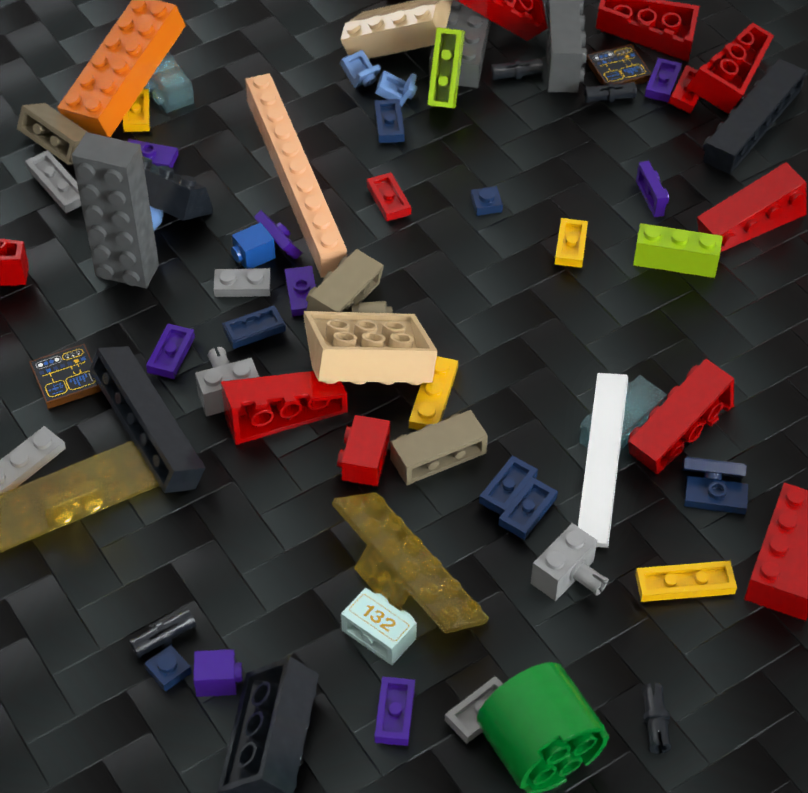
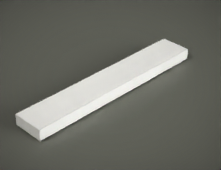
M597 373L578 522L580 529L597 540L596 547L608 548L628 386V375Z

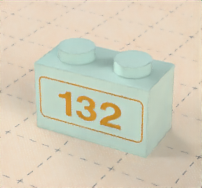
M367 588L341 613L342 631L390 665H393L416 640L417 622L408 612L404 610L399 611L392 606L383 595L375 594Z

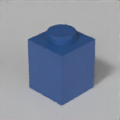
M261 222L232 235V256L237 263L241 262L245 269H252L276 258L274 238Z

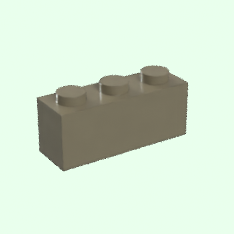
M46 103L22 105L17 129L66 164H73L72 154L87 131Z
M358 249L349 257L344 256L338 268L333 272L329 271L322 283L310 290L306 298L308 302L307 311L352 312V305H359V302H362L379 285L384 265Z
M468 410L461 414H454L450 418L436 424L426 425L418 431L408 435H401L395 440L390 441V459L405 484L409 485L486 454L488 435L473 412Z

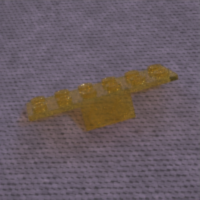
M130 441L0 494V552L160 485L133 441Z
M373 492L340 497L333 500L332 506L367 544L354 569L375 593L383 595L398 610H401L408 596L411 595L444 633L486 624L489 617L481 609V606L467 594L459 581L449 574L442 566L440 560L431 554L423 545L422 540L413 534L404 524L403 519L396 515L386 504L382 496Z

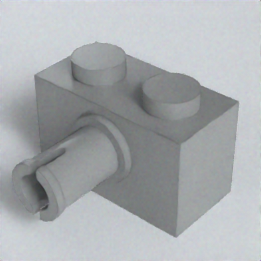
M217 347L220 356H217L215 348L208 352L207 356L213 368L195 373L198 396L206 416L224 412L222 381L259 377L252 358L229 363L223 347Z
M572 523L533 562L531 584L554 601L575 580L591 590L593 594L599 595L606 587L608 578L590 567L594 562L597 540Z

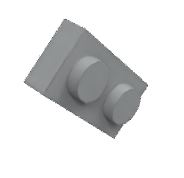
M270 268L215 269L214 297L270 296Z
M496 676L445 714V721L467 744L482 733L476 720L481 706L503 684Z

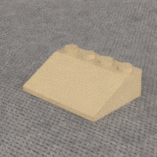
M414 0L364 11L345 23L340 40L349 56L363 50L368 59L435 45L437 27H447L452 0Z
M304 311L303 317L311 364L318 381L327 384H335L338 381L352 382L354 384L379 382L385 385H391L394 382H407L411 385L433 382L438 351L415 314Z

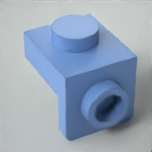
M363 50L343 58L340 62L354 88L364 85V87L371 85L377 80L376 77L381 70L378 64L372 66Z
M383 71L379 77L375 93L387 100L400 99L402 107L407 99L411 100L417 91L418 86L415 85L417 75L412 73L408 80L404 81Z

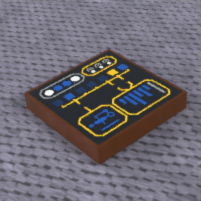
M632 44L587 54L586 57L588 66L601 85H606L607 82H613V84L635 82L638 85L649 82L652 75Z
M85 344L29 361L48 409L102 391L89 370L92 359Z

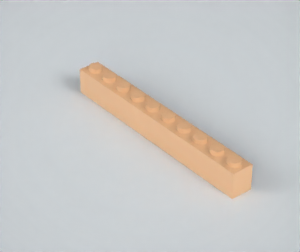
M270 73L246 78L247 102L321 278H323L329 271L333 272L338 268L342 258L347 256V248Z

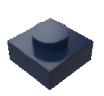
M497 186L471 190V200L476 216L503 211V203Z
M172 645L144 663L146 671L165 692L192 673L191 666Z

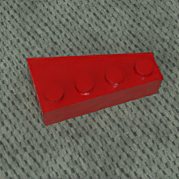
M785 162L697 217L698 232L722 236L720 251L722 252L807 215L806 181Z

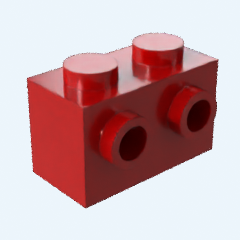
M359 415L354 416L352 426H347L345 430L344 444H346L345 450L340 449L337 460V467L342 468L343 481L378 486L390 442L389 420Z

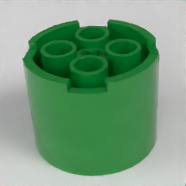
M555 662L542 663L530 667L510 678L486 699L476 718L478 726L516 784L524 789L526 793H542L566 782L565 776L575 771L582 762L587 766L593 762L602 752L609 739V734L562 665Z

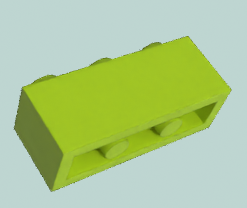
M439 27L436 29L428 105L456 108L465 35L463 30Z
M640 223L633 265L715 278L720 258L722 236Z

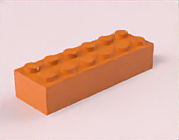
M132 0L58 105L57 109L59 112L89 133L111 137L186 25L177 6L158 0Z

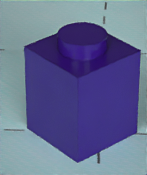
M234 649L194 651V685L196 696L236 695L237 682L243 681L242 662H236Z

